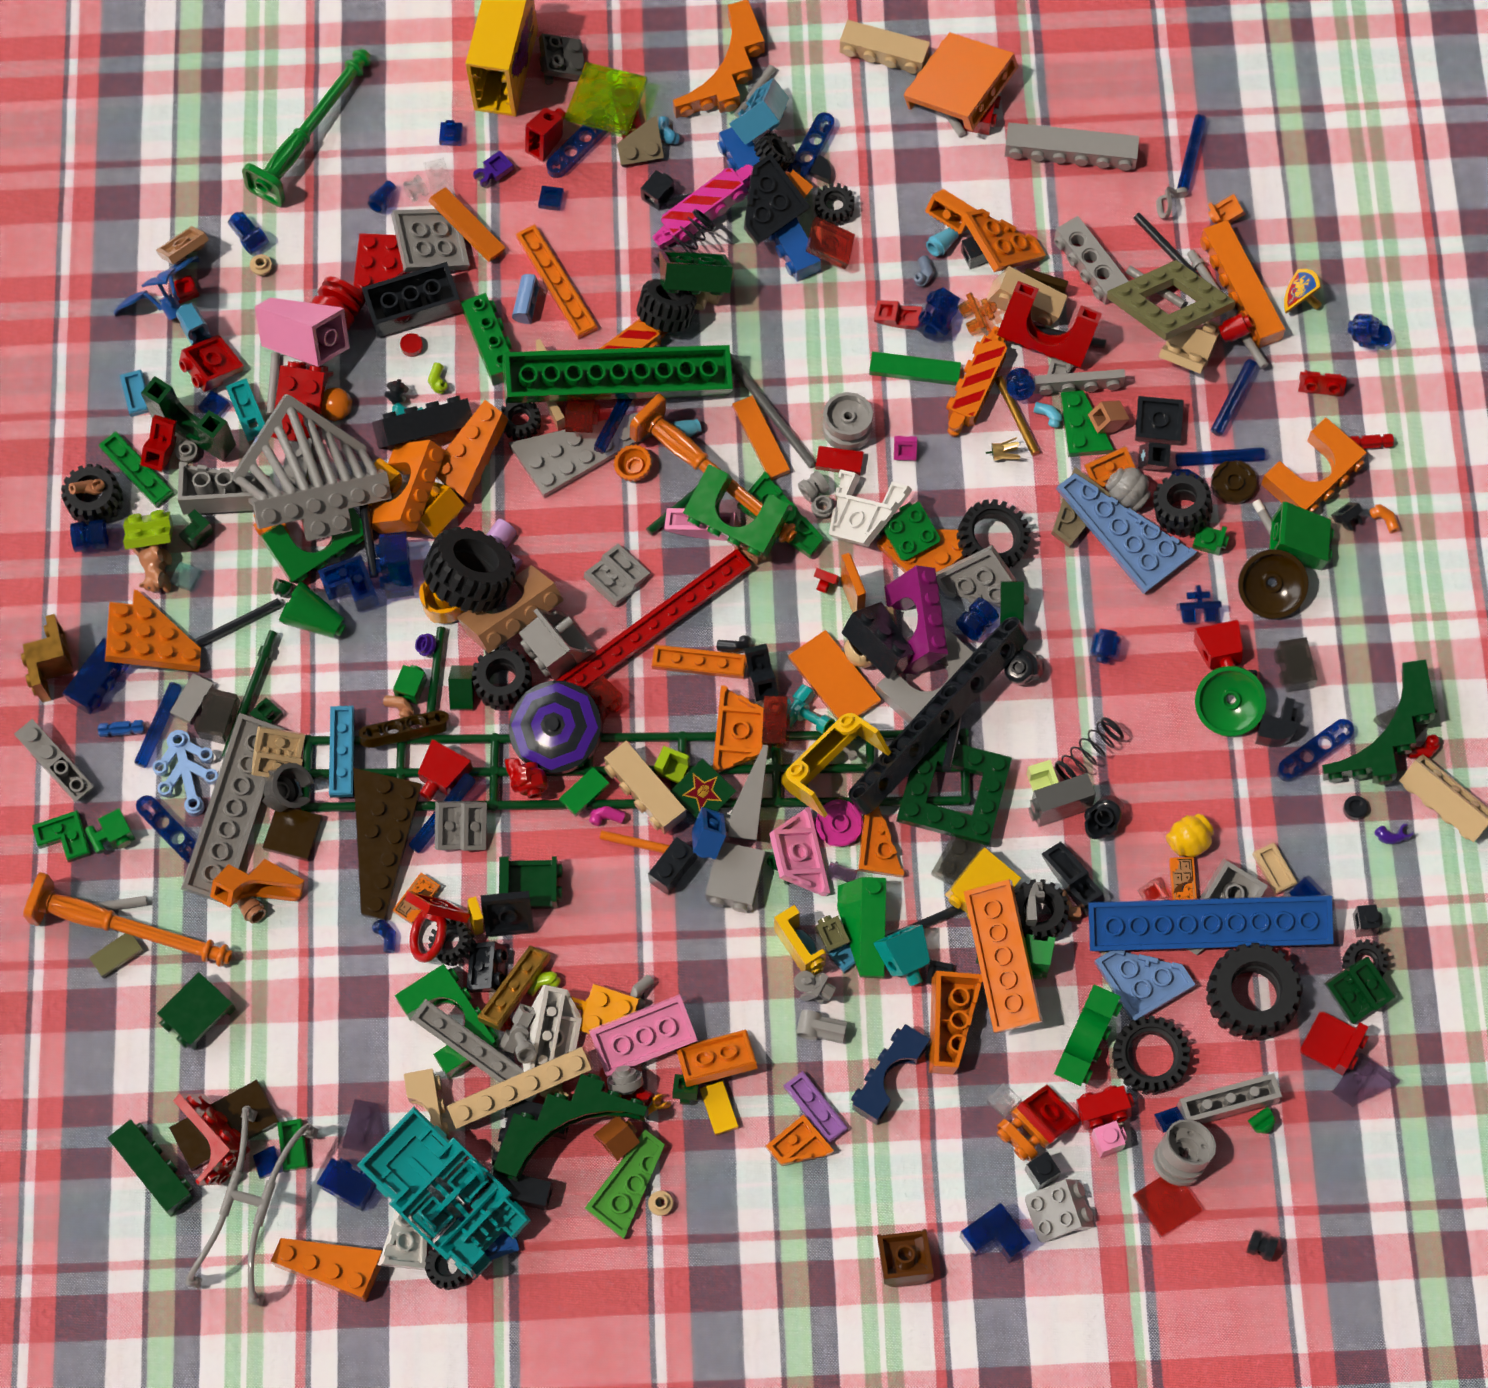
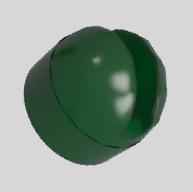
M276 578L273 584V592L275 595L281 592L280 597H286L291 592L293 584Z

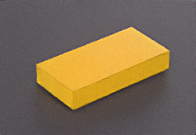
M477 897L468 898L467 906L473 933L475 935L484 933L483 916Z
M723 1081L700 1088L715 1136L738 1129Z

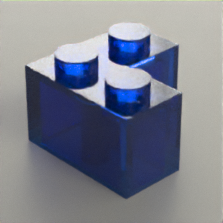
M406 531L379 534V544H375L376 557L380 558L376 559L377 573H382V576L379 577L381 590H385L387 599L414 596V580Z
M362 555L318 570L329 601L351 593L358 612L380 605Z
M999 1203L963 1229L959 1236L974 1257L995 1243L1008 1263L1027 1251L1031 1245L1028 1238L1002 1203Z

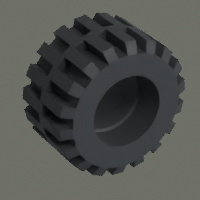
M660 279L648 280L642 287L636 309L637 316L646 325L656 330L672 333L681 332L687 329L691 323L697 298L695 294L685 290H680L679 293L667 292L661 285Z
M87 464L85 468L81 465L76 472L72 470L70 472L71 476L64 479L66 485L61 487L63 492L61 494L62 499L75 521L78 520L82 525L87 523L90 527H93L94 523L102 526V522L107 521L109 523L112 521L111 517H116L119 514L117 509H122L121 501H124L123 491L115 475L111 473L110 469L107 467L103 469L102 465L96 464L95 467L92 464ZM101 479L105 483L102 495L92 502L81 501L85 493L71 494L69 491V484L74 482Z
M1186 472L1181 473L1179 476H1176V473L1172 474L1170 479L1164 478L1162 480L1163 484L1159 483L1157 485V491H1154L1153 495L1156 519L1162 529L1166 528V531L1170 534L1174 531L1178 536H1181V533H1185L1187 536L1191 535L1190 532L1192 531L1195 533L1199 532L1200 527L1205 528L1207 521L1211 520V513H1213L1211 491L1208 484L1204 483L1201 477L1196 479L1195 474L1190 473L1187 476ZM1180 500L1194 502L1193 505L1184 509L1172 506Z
M498 646L494 649L495 651L490 653L485 651V656L480 655L477 658L479 663L475 662L473 665L472 679L479 699H482L483 704L486 706L490 704V707L495 710L498 706L502 711L506 710L508 706H510V709H513L521 696L532 688V675L528 661L526 662L523 654L519 655L516 649H513L511 652L509 647L504 646L503 650H500ZM501 670H508L516 675L514 680L507 686L498 687L489 682L491 676Z
M1032 879L1029 884L1024 882L1020 888L1014 890L1024 938H1026V934L1034 935V940L1048 941V937L1057 938L1059 933L1063 932L1069 913L1068 899L1066 896H1062L1063 890L1061 888L1055 889L1053 882L1048 885L1045 884L1046 880L1041 879L1040 882H1042V888L1045 893L1043 904L1049 907L1052 917L1044 922H1036V926L1026 927L1024 907L1027 905L1030 890L1036 882V879Z

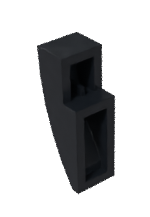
M1061 841L1042 853V857L1050 870L1086 916L1088 915V902H1105L1104 893L1091 880L1089 872Z

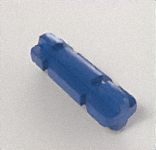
M134 720L133 723L131 721L112 722L111 725L108 723H100L98 725L100 737H107L110 734L112 736L129 735L132 732L134 734H141L145 730L143 720Z

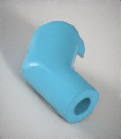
M1040 402L1035 403L1033 413L1047 416L1049 418L1048 425L1058 428L1060 421H1062L1060 412L1052 405Z

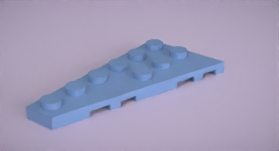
M1076 473L1056 488L1143 594L1197 553L1193 548L1190 547L1189 549L1180 543L1179 539L1161 531L1160 527L1140 514L1119 504L1115 498L1108 497L1099 491L1096 486Z

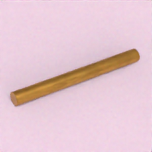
M1003 376L995 378V382L1031 455L1039 454L1040 451Z

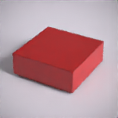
M191 275L174 281L177 296L180 299L178 300L179 304L200 296Z

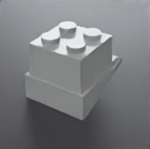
M536 608L534 612L537 618L519 632L523 639L520 644L525 652L536 662L541 672L546 677L550 675L554 681L595 652L573 625L574 622L571 618L560 611L548 612Z

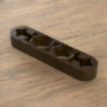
M436 710L367 725L359 731L360 743L366 748H374L443 733L450 727L449 715L445 711ZM412 725H421L420 728H411ZM389 730H399L397 733H388Z

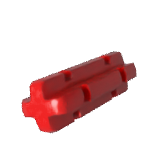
M1391 433L1383 434V436L1376 434L1362 435L1361 438L1359 436L1350 437L1362 449L1381 448V445L1385 448L1394 445V437Z

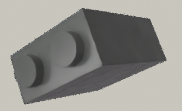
M1088 773L1034 790L1032 800H1030L1031 805L1028 808L1032 821L1036 820L1038 827L1083 813L1086 809L1092 807L1096 793Z

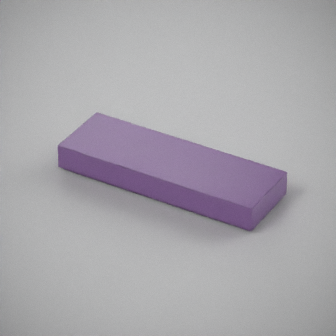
M803 1071L783 1085L784 1089L828 1144L848 1130L847 1126Z

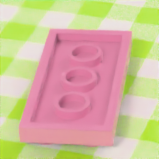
M680 994L589 1030L606 1077L612 1075L619 1066L628 1065L633 1067L698 1041Z

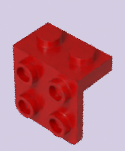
M1319 1012L1300 1048V1053L1343 1076L1348 1068L1352 1070L1357 1062L1358 1056L1355 1053L1358 1047L1363 1049L1369 1038L1365 1034L1368 1026L1360 1022L1354 1028L1326 1012Z

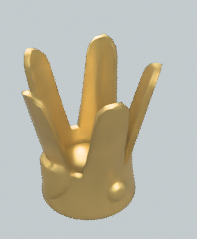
M1017 437L1002 443H991L992 451H988L986 454L992 453L993 461L1000 459L1020 460V455L1007 453L1017 450L1019 442H1011L1016 440Z

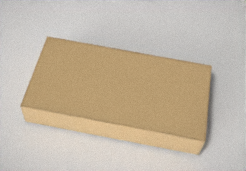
M1274 842L1253 852L1252 855L1275 896L1297 885L1296 879Z

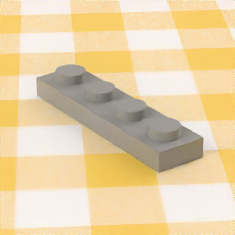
M1125 370L1034 376L1033 392L1034 394L1050 395L1055 392L1082 390L1093 392L1097 389L1117 390L1124 386Z

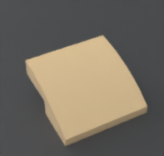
M258 726L252 761V775L269 777V770H275L286 763H297L302 766L303 759L301 754L306 735L299 732Z

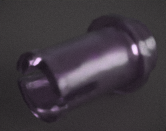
M836 861L835 863L830 862L826 875L830 876L831 880L836 878L850 882L855 880L858 870L839 865Z

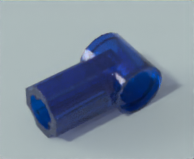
M243 211L235 212L227 221L250 255L269 243L267 236L261 228L255 227Z

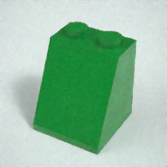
M1283 502L1271 519L1269 549L1283 550L1291 553L1299 559L1305 568L1323 570L1332 558V549H1329V544L1332 542L1334 529L1331 528V519L1291 503Z

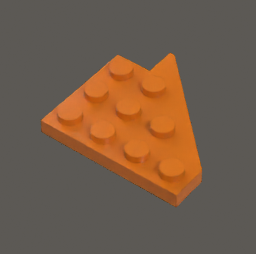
M134 589L132 604L109 602L105 650L106 662L199 672L201 648L138 590Z

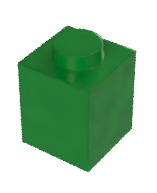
M403 665L393 687L394 695L405 697L408 702L417 705L427 682L424 670L415 665L410 667Z

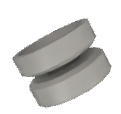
M851 392L839 393L830 398L824 407L822 431L825 440L834 448L857 450L866 445L871 438L873 410L871 404L865 397Z

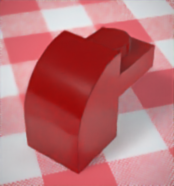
M154 415L149 439L143 445L141 466L163 471L175 447L177 421Z

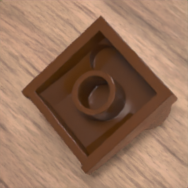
M926 1229L877 1235L884 1284L890 1287L924 1284L934 1278Z

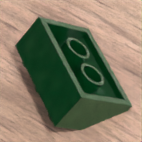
M660 250V283L667 292L679 293L680 290H685L691 294L710 292V294L721 296L723 293H730L733 266L725 254Z

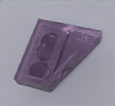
M355 1099L342 1147L368 1154L385 1136L379 1104Z

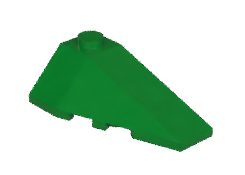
M861 877L838 885L837 910L844 930L850 940L849 944L859 976L861 978H884V962L876 950L874 942L885 937L886 878Z

